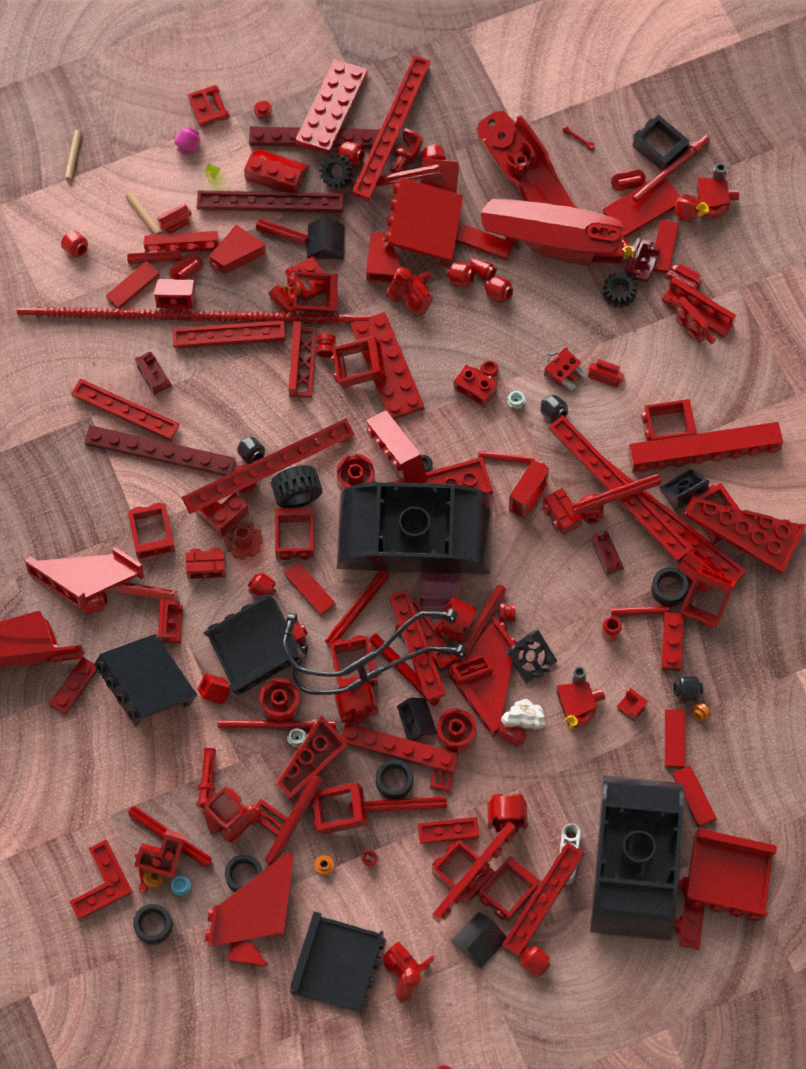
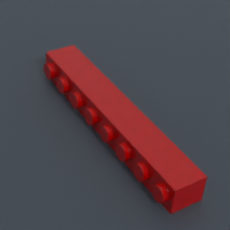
M779 422L631 443L629 444L628 453L632 472L643 473L649 469L663 470L669 466L682 467L689 463L701 464L705 461L712 460L717 462L723 458L730 457L737 459L743 455L756 456L764 452L776 453L782 449L783 438Z

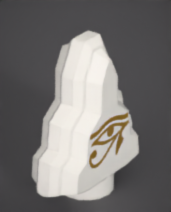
M527 698L515 702L510 711L506 712L501 718L505 727L519 726L524 729L532 728L536 730L546 726L541 706L533 705Z

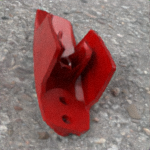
M494 111L479 121L476 130L482 140L484 149L524 201L576 208L557 177L553 164L549 159L548 151L522 115L517 116L515 122L504 111ZM500 134L505 136L503 140L499 139Z
M492 199L481 211V221L486 232L521 240L532 251L538 252L541 256L584 266L591 265L593 253H614L619 249L624 233V227L620 220L573 207L518 200ZM594 230L599 231V233L592 234ZM612 233H616L615 237H610Z
M40 611L0 621V667L46 661L54 663L82 659L83 654H85V649L82 646L58 647L53 629Z

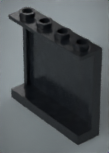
M270 594L260 596L257 599L258 601L243 606L241 611L235 614L227 615L222 622L210 625L208 630L203 632L205 636L209 637L231 683L229 685L231 692L238 696L291 666L282 644L283 633L287 624L286 618L276 598ZM292 632L288 638L287 645L294 661L298 662L305 658Z
M156 634L101 653L94 663L96 671L106 682L107 687L112 691L117 702L122 706L135 727L139 725L142 719L182 704L184 708L188 707L197 696V693Z
M313 911L290 985V993L361 1013L362 1007L366 1008L369 996H366L368 988L372 989L375 977L372 976L373 971L378 969L380 964L379 951L384 950L387 938H384V931H380V933L322 917L321 913Z

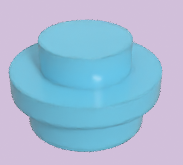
M177 876L171 882V890L177 896H184L191 889L189 879L184 876Z

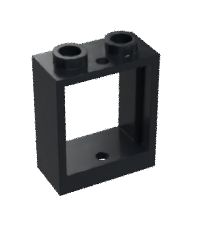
M657 115L654 119H649L642 130L639 129L635 132L632 146L663 171L689 149L690 140L660 115ZM656 127L677 143L664 156L643 140Z

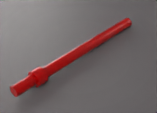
M705 135L698 142L690 145L684 154L632 197V200L637 203L691 156L697 155L702 150V147L710 141V138Z
M312 719V721L283 722L272 720H218V728L311 729L316 719ZM328 721L336 729V721Z

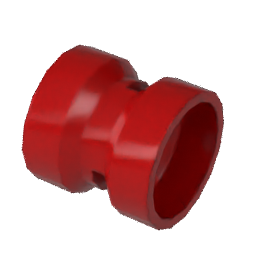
M329 333L319 334L317 336L319 346L317 347L316 354L322 358H331L336 337Z

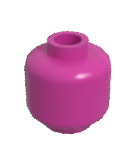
M190 127L182 128L174 140L175 145L178 147L177 151L184 155L195 153L201 142L200 133Z

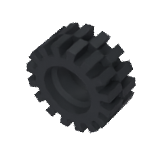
M342 155L328 156L329 158H325V162L320 165L322 169H319V172H322L320 178L324 179L322 182L332 188L348 186L347 183H351L353 181L351 177L355 175L352 174L355 168H352L353 163L349 162L350 159ZM337 164L343 169V174L338 179L334 178L331 174L332 167Z
M620 271L619 275H617V272H614L613 276L610 274L608 279H605L603 296L605 301L608 300L609 305L614 303L613 307L617 308L618 304L620 308H623V304L626 307L629 306V302L632 304L637 291V283L634 281L633 276L629 278L628 273L623 275V272ZM615 285H623L626 287L627 292L622 295L616 294L613 291V287Z

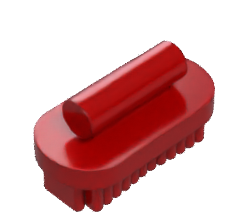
M641 169L618 172L610 177L611 186L616 191L638 188L644 185L646 181V175Z
M183 204L158 216L159 228L161 230L167 229L169 234L190 224L188 217L192 215L191 210L188 209L186 204Z
M190 254L169 270V275L172 280H187L202 269L203 261L199 255Z
M681 263L679 266L672 265L667 274L669 282L675 277L694 290L699 289L702 285V281L699 279L701 274Z
M598 359L597 363L589 365L588 377L590 379L601 381L612 387H619L620 382L624 379V374L620 372V366Z

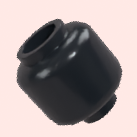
M550 395L541 401L540 412L545 418L554 423L562 415L565 418L567 417L568 405L558 396Z
M251 436L243 438L239 442L237 453L247 464H251L264 458L265 447L257 438Z
M680 676L673 684L674 696L680 701H696L699 695L703 694V683L699 682L696 676Z

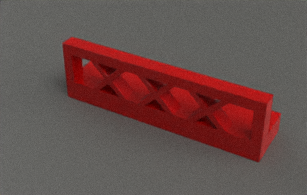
M218 231L144 235L145 252L181 250V253L214 251L218 246Z
M675 277L672 278L670 287L662 297V301L676 309L669 301V298L673 295L679 300L685 297L709 323L708 329L725 338L734 326L736 314Z
M296 321L293 324L288 387L289 397L312 398L317 328H302L301 322ZM302 333L312 334V339L305 343L301 339ZM307 349L311 355L304 360L300 353ZM305 365L310 372L303 377L299 373V369ZM304 382L308 386V392H297V387Z

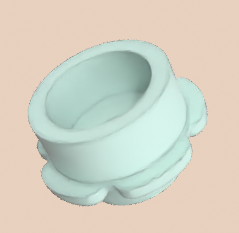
M513 391L508 395L507 403L515 409H520L526 402V398L520 391Z
M302 729L291 730L287 737L288 743L298 748L306 733Z

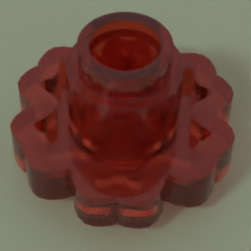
M242 521L240 525L233 523L227 529L228 536L224 538L226 550L232 552L234 558L244 560L247 556L255 557L261 551L260 544L263 543V536L261 530L255 528L253 522Z

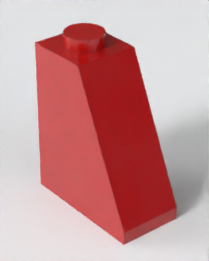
M235 225L209 255L210 266L215 271H221L226 274L263 256L266 253L265 243L238 225Z
M382 232L371 233L366 281L391 283L395 272H397L401 265L394 246H389L387 250H384L385 242H383L384 233Z

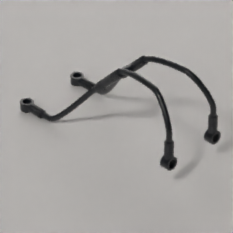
M450 609L447 612L422 611L406 621L378 650L368 653L339 672L305 669L301 667L303 659L298 662L294 661L288 649L287 641L291 636L294 626L297 624V614L288 613L282 644L287 659L294 667L293 679L300 690L313 695L342 694L349 691L352 692L381 675V672L427 652L436 651L442 654H452L458 658H465L467 647L463 645H457L456 647L432 646L413 652L380 668L377 667L369 673H366L364 666L377 658L376 656L381 654L408 626L420 617L428 616L434 619H444L449 623H455L458 612ZM299 644L304 656H306L308 651L307 644ZM357 670L360 677L347 685L348 687L342 689L312 690L302 685L298 678V671L315 676L339 677L347 676Z

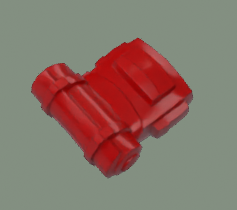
M400 267L395 272L386 290V297L392 301H398L401 298L407 309L415 317L421 316L427 312L433 300L425 287L432 274L428 272L419 276H412L407 268Z
M226 786L217 792L204 807L206 809L205 813L214 823L218 822L222 826L221 835L224 840L232 843L248 827L256 823L262 815L257 806L250 804L246 807L240 801L241 797L236 791Z
M398 941L386 952L383 962L387 971L393 974L398 981L396 986L397 999L399 1001H407L413 995L415 987L420 983V973L431 965L434 957L432 955L423 963L418 964L407 949Z

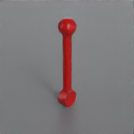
M564 126L562 128V131L564 133H569L570 135H572L573 137L587 145V148L589 150L594 149L593 142H587L586 140H584L583 138L569 130L568 126Z
M138 852L134 854L135 858H137ZM138 868L141 883L139 891L145 893L148 887L143 880V870Z

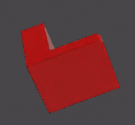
M205 673L197 688L203 699L219 704L224 703L230 692L229 684L225 678Z
M628 688L626 695L617 705V709L635 722L646 709L648 701L631 688Z

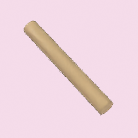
M75 130L65 174V179L68 181L72 180L82 134L80 130Z
M132 192L127 193L126 198L155 235L161 234L160 228Z

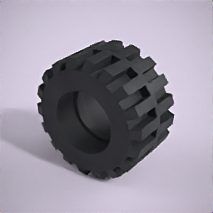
M302 465L285 469L275 475L271 481L276 503L279 507L298 508L308 505L318 499L323 493L317 471L313 466Z

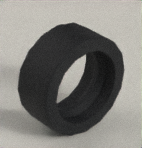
M673 567L663 568L653 577L652 595L662 605H678L687 596L689 582L687 576L681 570ZM673 577L679 580L681 583L680 593L676 596L662 594L658 587L661 579Z
M388 760L381 764L376 772L377 789L381 795L388 799L403 798L412 789V770L408 764L401 760ZM390 769L403 771L406 776L405 785L395 791L386 788L383 784V775L386 771Z
M241 854L233 857L225 867V878L227 885L233 892L243 887L236 884L232 877L233 870L237 865L242 863L252 865L256 871V876L263 871L260 862L255 857Z
M147 904L136 912L133 919V927L141 941L147 944H158L169 937L172 931V919L169 912L163 906ZM158 913L164 918L165 926L159 934L148 935L142 930L141 921L146 914Z

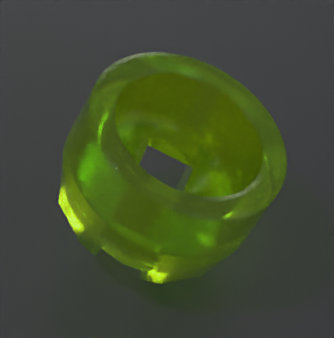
M207 163L205 174L209 176L212 173L211 178H215L218 176L221 168Z

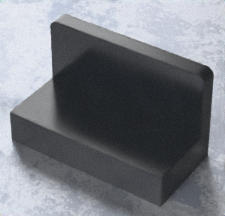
M408 698L397 705L408 740L416 741L424 735L437 734L425 698Z

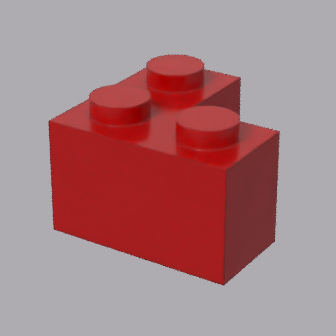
M235 492L222 504L217 501L196 511V514L222 538L249 514V507Z
M167 829L161 848L142 843L134 867L173 878L186 835Z

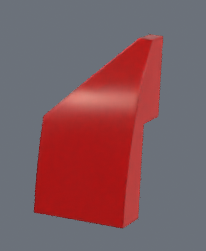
M239 941L230 944L228 961L268 967L267 961L264 960L258 948L251 942Z

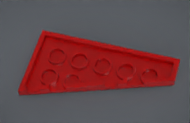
M699 498L691 499L684 513L685 517L779 574L784 573L806 528V524H797L786 519L780 520L757 512L735 509L732 506L726 507Z

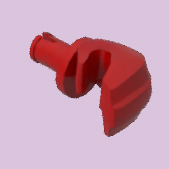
M404 129L402 138L408 148L406 149L401 143H398V148L394 151V155L397 158L390 168L392 173H395V171H397L396 173L402 172L406 163H413L424 143L419 134L409 129Z

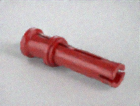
M204 748L201 783L197 788L199 799L196 802V806L205 809L204 805L213 797V792L215 791V785L213 784L215 748Z

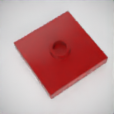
M423 158L422 168L439 165L441 173L421 178V183L457 193L460 161Z

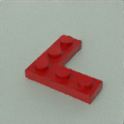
M107 840L88 848L105 883L69 901L78 920L133 893Z

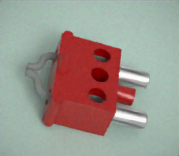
M567 347L561 352H548L545 355L547 359L543 375H547L559 387L564 384L569 390L573 391L576 386L568 379L570 378L575 382L578 379V376L574 374L575 372L584 379L588 376V373L580 367L581 361L569 352ZM555 354H558V355L548 364V361H549V359H550L549 356H554Z

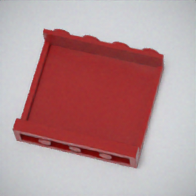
M401 177L398 183H394L392 189L394 199L390 201L389 210H391V214L388 215L386 220L388 230L385 231L383 236V242H385L384 250H387L389 246H394L441 260L440 266L447 267L453 257L463 195Z
M700 828L694 833L685 903L691 904L690 906L693 908H710V911L721 913L722 911L729 912L734 917L747 916L752 921L763 920L768 916V912H765L772 856L776 854L777 845Z

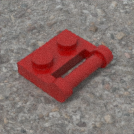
M217 85L187 94L200 127L219 120L224 121L230 117L228 110L225 109L221 100L220 90ZM207 96L213 97L219 112L214 113Z
M314 256L296 266L287 268L285 271L287 277L294 271L324 273ZM297 279L301 289V297L304 301H308L326 291V281L306 280L312 289L307 290L302 281Z

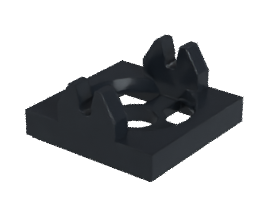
M538 629L533 630L505 651L524 683H529L535 677H544L543 673L551 672L550 666L557 662ZM534 642H537V643L540 644V645H539L538 647H536L535 649L529 648V646H528V645H534ZM524 650L523 658L519 660V653ZM530 650H533L535 653L532 661L526 659V654ZM544 650L545 658L542 665H540L537 661L538 654ZM529 663L533 665L535 670L528 671L523 669L522 666Z

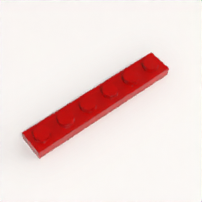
M284 321L172 329L174 349L285 341Z
M81 378L71 393L72 397L169 441H172L180 427V424L172 419Z
M407 589L389 595V600L400 628L406 621L416 615ZM417 619L402 632L409 654L428 647L420 622ZM431 652L412 658L411 660L426 701L429 702L445 697L446 693Z
M345 723L341 737L349 746L452 774L459 756L456 752Z
M508 822L433 912V919L436 922L440 923L442 919L446 920L451 915L452 910L450 909L455 904L459 905L465 897L464 892L468 888L471 890L478 881L476 878L480 873L484 874L489 869V862L493 857L495 859L499 857L503 851L502 846L505 843L509 844L516 834L514 833L515 826L512 823Z
M569 842L565 844L502 945L520 956L585 855L583 851Z

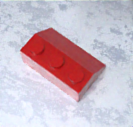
M257 149L250 154L244 168L245 180L280 192H298L309 165Z

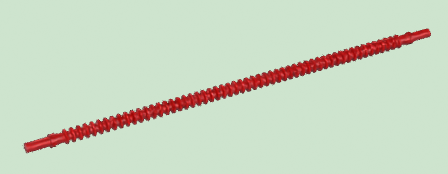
M36 306V308H17V315L36 316V318L41 316H47V318L50 316L52 318H55V316L58 318L60 316H63V318L68 316V318H71L73 316L76 319L78 316L80 319L82 317L85 319L87 317H90V319L92 317H95V319L98 317L101 319L103 317H106V319L109 317L111 319L122 317L124 320L127 317L128 320L130 318H133V320L135 318H138V320L141 318L144 320L146 318H149V320L151 318H154V320L157 318L159 320L170 318L171 321L175 318L176 321L178 319H181V321L183 319L187 321L189 319L192 321L194 319H197V321L200 319L202 321L213 319L214 322L216 319L219 322L222 319L224 322L226 320L230 322L232 320L235 322L237 320H240V322L242 320H245V322H248V320L251 322L253 320H256V322L259 320L261 322H264V320L269 322L271 320L284 321V323L285 321H288V323H291V321H304L305 324L307 321L310 324L313 321L316 324L317 322L321 324L323 322H326V324L328 322H331V324L334 322L337 324L339 322L350 324V322L369 321V315H350V313L339 315V313L337 315H334V313L329 315L326 313L324 315L321 312L319 315L317 312L315 314H312V312L310 314H307V312L304 314L301 312L299 314H296V312L294 314H291V312L280 314L279 311L275 314L274 311L272 313H269V311L267 313H264V311L261 313L258 311L256 313H253V311L251 313H248V311H245V313L242 311L240 313H237V311L232 313L230 310L227 313L224 310L222 313L221 310L218 312L215 310L213 312H210V310L208 312H205V310L202 312L199 310L197 312H194V310L189 312L188 309L186 312L183 309L179 312L178 309L176 311L172 309L170 311H167V309L165 311H162V309L159 311L157 309H154V311L143 309L141 311L140 308L138 311L134 308L132 311L129 308L127 310L124 308L122 310H119V308L117 310H114V308H111V310L108 308L106 310H103V308L100 310L98 308H95V310L90 308L88 310L86 307L84 309L81 307L79 309H76V307L74 309H71V307L68 309L65 307L63 309L60 307L58 309L47 307L45 309L40 306Z

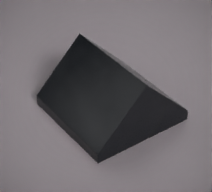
M327 216L308 224L307 259L312 256L315 259H344L345 225Z
M690 469L659 488L673 509L677 511L689 504L690 499L694 495H701L706 492L710 482L706 477Z
M478 912L451 942L481 969L503 946L502 944L507 936L493 919Z

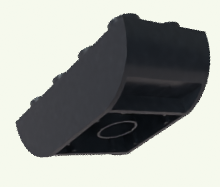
M371 482L348 487L340 494L337 569L491 574L493 500L484 491L454 484Z
M603 775L590 933L671 941L678 892L684 783Z

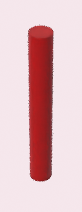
M488 451L478 452V458L482 457L483 459L528 464L535 460L534 456Z
M669 606L611 608V616L670 613Z

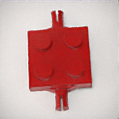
M673 295L669 298V301L677 309L675 317L677 323L687 329L692 339H696L699 343L706 339L712 345L716 338L708 330L709 323L685 297L679 300Z

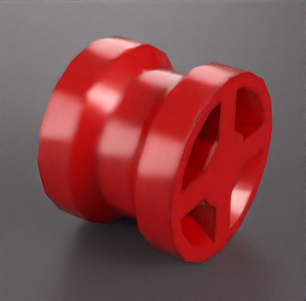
M500 603L499 622L507 620L515 623L516 603L511 605Z

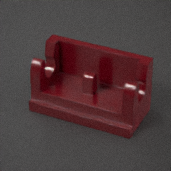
M637 238L633 247L634 258L632 256L629 257L624 269L629 274V278L633 276L634 280L649 281L661 251L660 248L654 247V242Z
M147 352L135 358L136 367L153 395L172 386L152 352Z
M605 530L601 536L598 533L592 534L591 543L606 576L623 570V563L615 549L609 532Z

